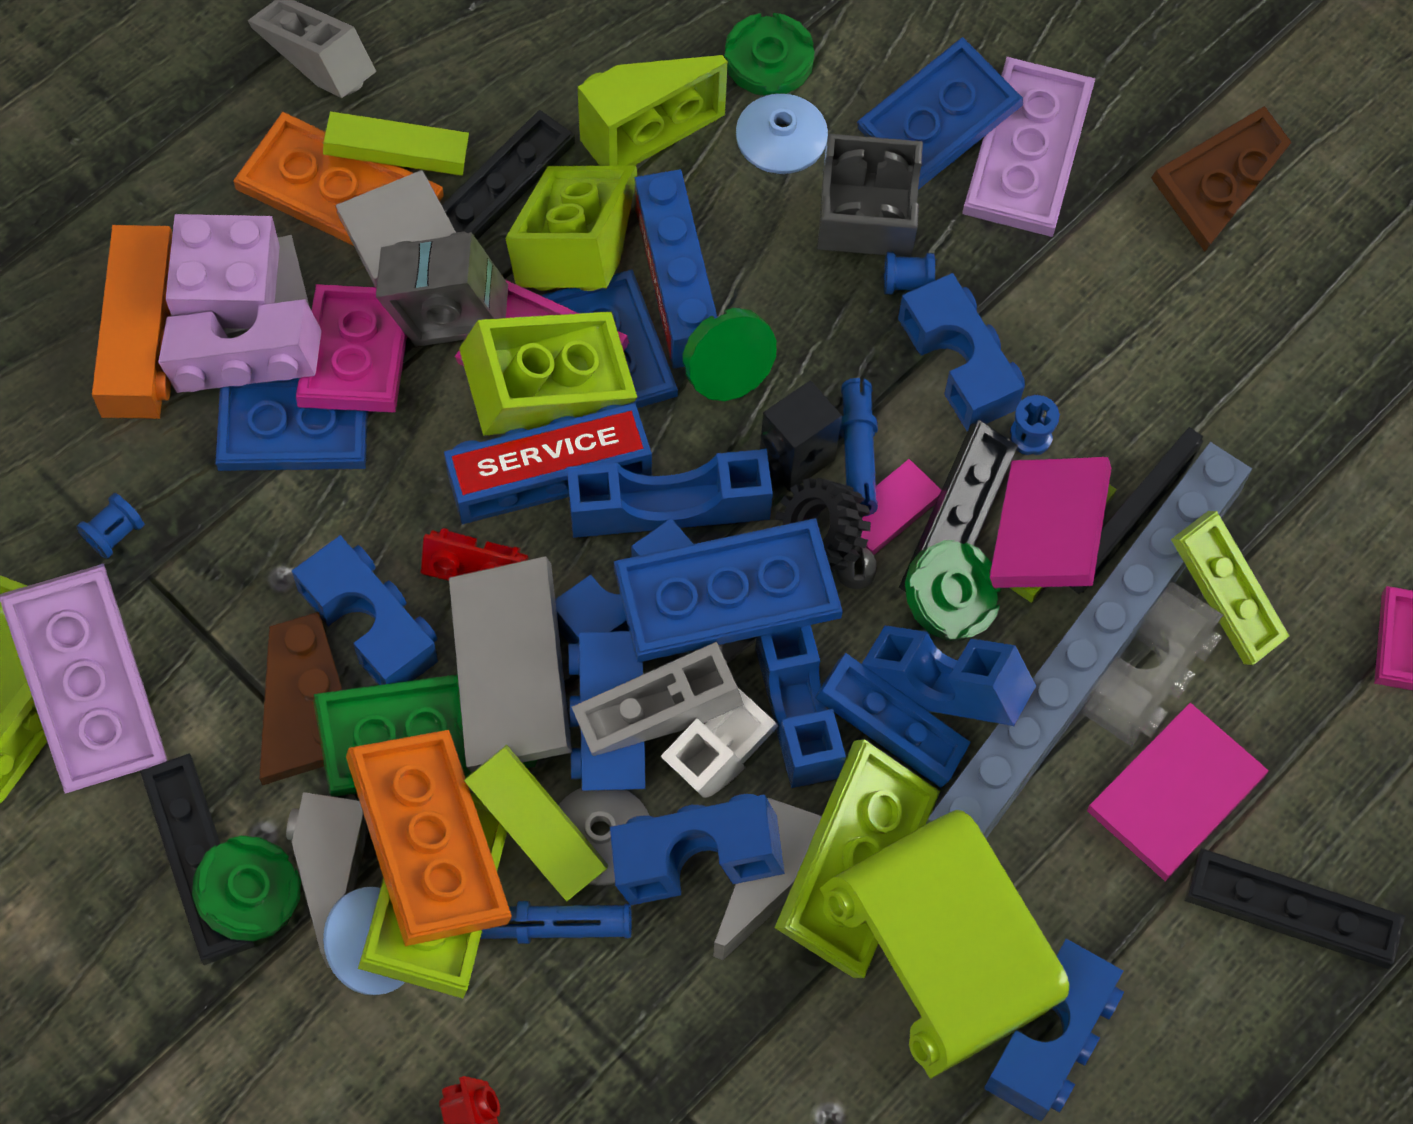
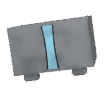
M457 232L446 237L415 242L408 240L397 242L395 245L381 247L376 298L415 347L465 340L477 320L506 318L508 283L472 232Z

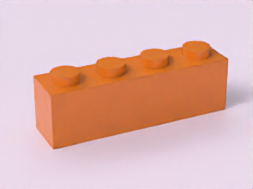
M112 225L92 397L101 418L160 419L162 401H168L170 398L171 382L158 363L166 319L171 317L166 302L173 234L170 226Z

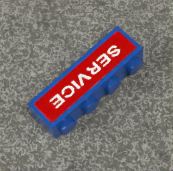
M679 169L635 177V210L672 368L685 367L683 365V351L689 336L699 324L712 315L715 319L717 318L682 171Z
M636 403L625 406L609 405L601 408L596 413L578 418L572 416L561 417L553 420L546 426L530 430L517 428L504 433L499 438L483 442L475 440L465 441L455 446L452 450L444 451L447 474L462 525L569 497L567 467L618 463L622 468L632 473L652 476V453Z

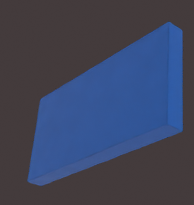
M816 518L614 561V571L637 663L698 650L715 642L721 645L836 620L842 617V607Z

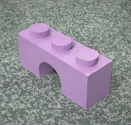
M305 299L259 305L254 325L247 332L235 338L227 337L213 311L171 316L166 319L158 363L177 393L315 376L322 330Z

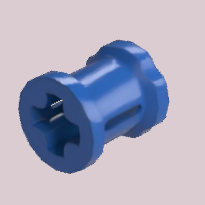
M886 252L884 266L885 295H892L894 290L912 291L935 281L934 253H927L924 258L896 257L894 252Z
M1041 395L1027 396L1016 407L1015 421L1010 428L1011 441L1018 445L1016 449L1018 452L1024 455H1041L1049 449L1053 441L1052 432L1057 427L1060 416L1058 407L1051 399ZM1044 410L1047 413L1045 419L1042 418ZM1023 433L1026 434L1024 441L1022 440Z
M113 493L108 498L109 504L88 523L82 521L76 526L84 540L105 559L113 555L112 548L133 529L140 531L145 526L135 509L117 493Z

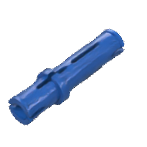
M852 378L846 380L841 386L843 417L841 418L839 433L844 438L846 485L854 488V492L862 495L864 500L860 504L868 506L869 515H872L878 509L873 438L875 432L877 433L878 421L872 415L873 390L871 382L864 379L862 382L863 391L860 392V378Z
M518 901L517 906H509L512 915L510 921H544L545 923L507 924L484 929L480 939H517L518 944H530L531 938H631V904L531 906L530 901ZM600 920L601 923H557L556 921Z

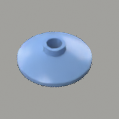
M771 94L756 99L743 110L736 126V141L743 156L752 165L770 173L790 174L810 167L821 157L827 143L828 129L821 112L809 101L791 94ZM776 124H787L789 126L779 127Z
M363 887L342 896L329 912L323 933L324 951L331 970L345 986L364 995L386 994L398 989L405 983L358 969L380 892L379 887Z

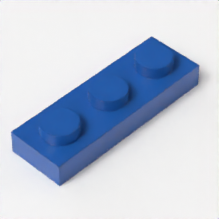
M847 653L836 662L815 696V699L829 709H833L840 717L940 788L949 782L971 743Z

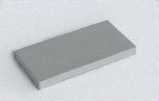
M545 556L450 577L449 584L466 767L471 772L475 771L506 744L522 763L571 753L572 747L551 562Z

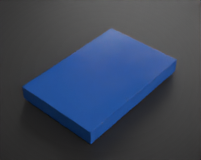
M962 37L859 119L857 125L858 129L866 137L923 141L919 190L1022 107L1023 97Z
M632 269L614 274L607 288H600L594 291H583L580 288H565L542 295V297L577 313L612 312L617 331L626 334L629 340V344L624 350V355L637 394V399L633 402L636 403L637 408L678 396L676 383Z
M299 378L253 383L243 386L220 387L216 447L218 471L366 469L368 411L298 407L296 393Z

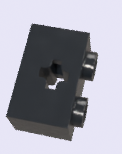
M811 380L763 412L760 450L767 449L771 480H779L789 492L791 491L790 488L795 484H802L804 479L812 477L835 461L842 415Z

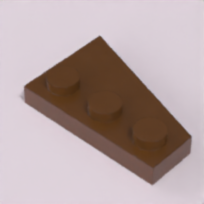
M1264 106L1157 169L1151 179L1205 252L1292 142Z
M319 612L269 626L259 777L262 786L324 767L313 698L314 694L340 691L342 686Z

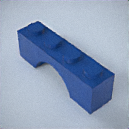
M767 449L717 453L708 463L697 469L668 476L635 474L625 470L618 463L567 467L573 538L652 531L670 518L679 528L770 520L773 492Z

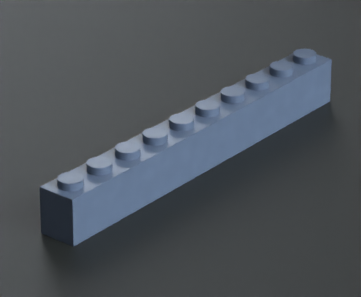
M1212 442L1207 445L1033 677L1036 687L1015 725H997L929 816L926 824L951 811L961 810L971 816L984 837H988L1186 568L1171 539L1207 511H1217L1222 519L1240 495L1252 468Z

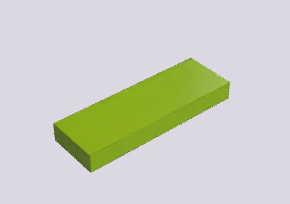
M330 111L323 142V155L463 176L469 133Z
M1207 511L1171 539L1243 664H1256L1289 637L1288 632L1217 511Z
M507 744L465 778L466 784L566 902L608 868L606 861Z

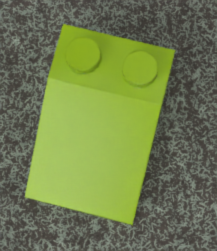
M723 55L622 64L616 65L604 73L599 72L591 75L583 84L578 86L580 141L599 166H633L725 116L728 61Z
M636 165L548 166L505 238L515 284L523 288H535L540 291L552 290L554 288H580L583 291H594L600 288H607L621 260L635 189V177H637Z
M612 312L477 320L459 348L483 436L504 434L517 428L530 430L549 425L553 420L561 417L572 416L578 418L596 413L606 406L625 405L633 403L637 399Z

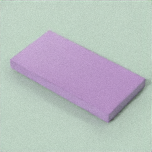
M1007 57L1001 76L1023 97V106L984 136L962 214L1053 237L1095 78Z
M97 565L0 594V602L64 792L69 793L166 762L167 756L105 565Z

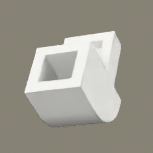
M739 688L743 706L711 719L705 724L696 718L661 755L663 760L704 798L719 792L745 769L743 763L778 727L777 723Z

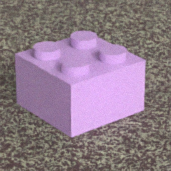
M175 214L166 290V302L171 316L213 311L222 328L250 329L256 321L259 305L275 303L280 245L272 216Z

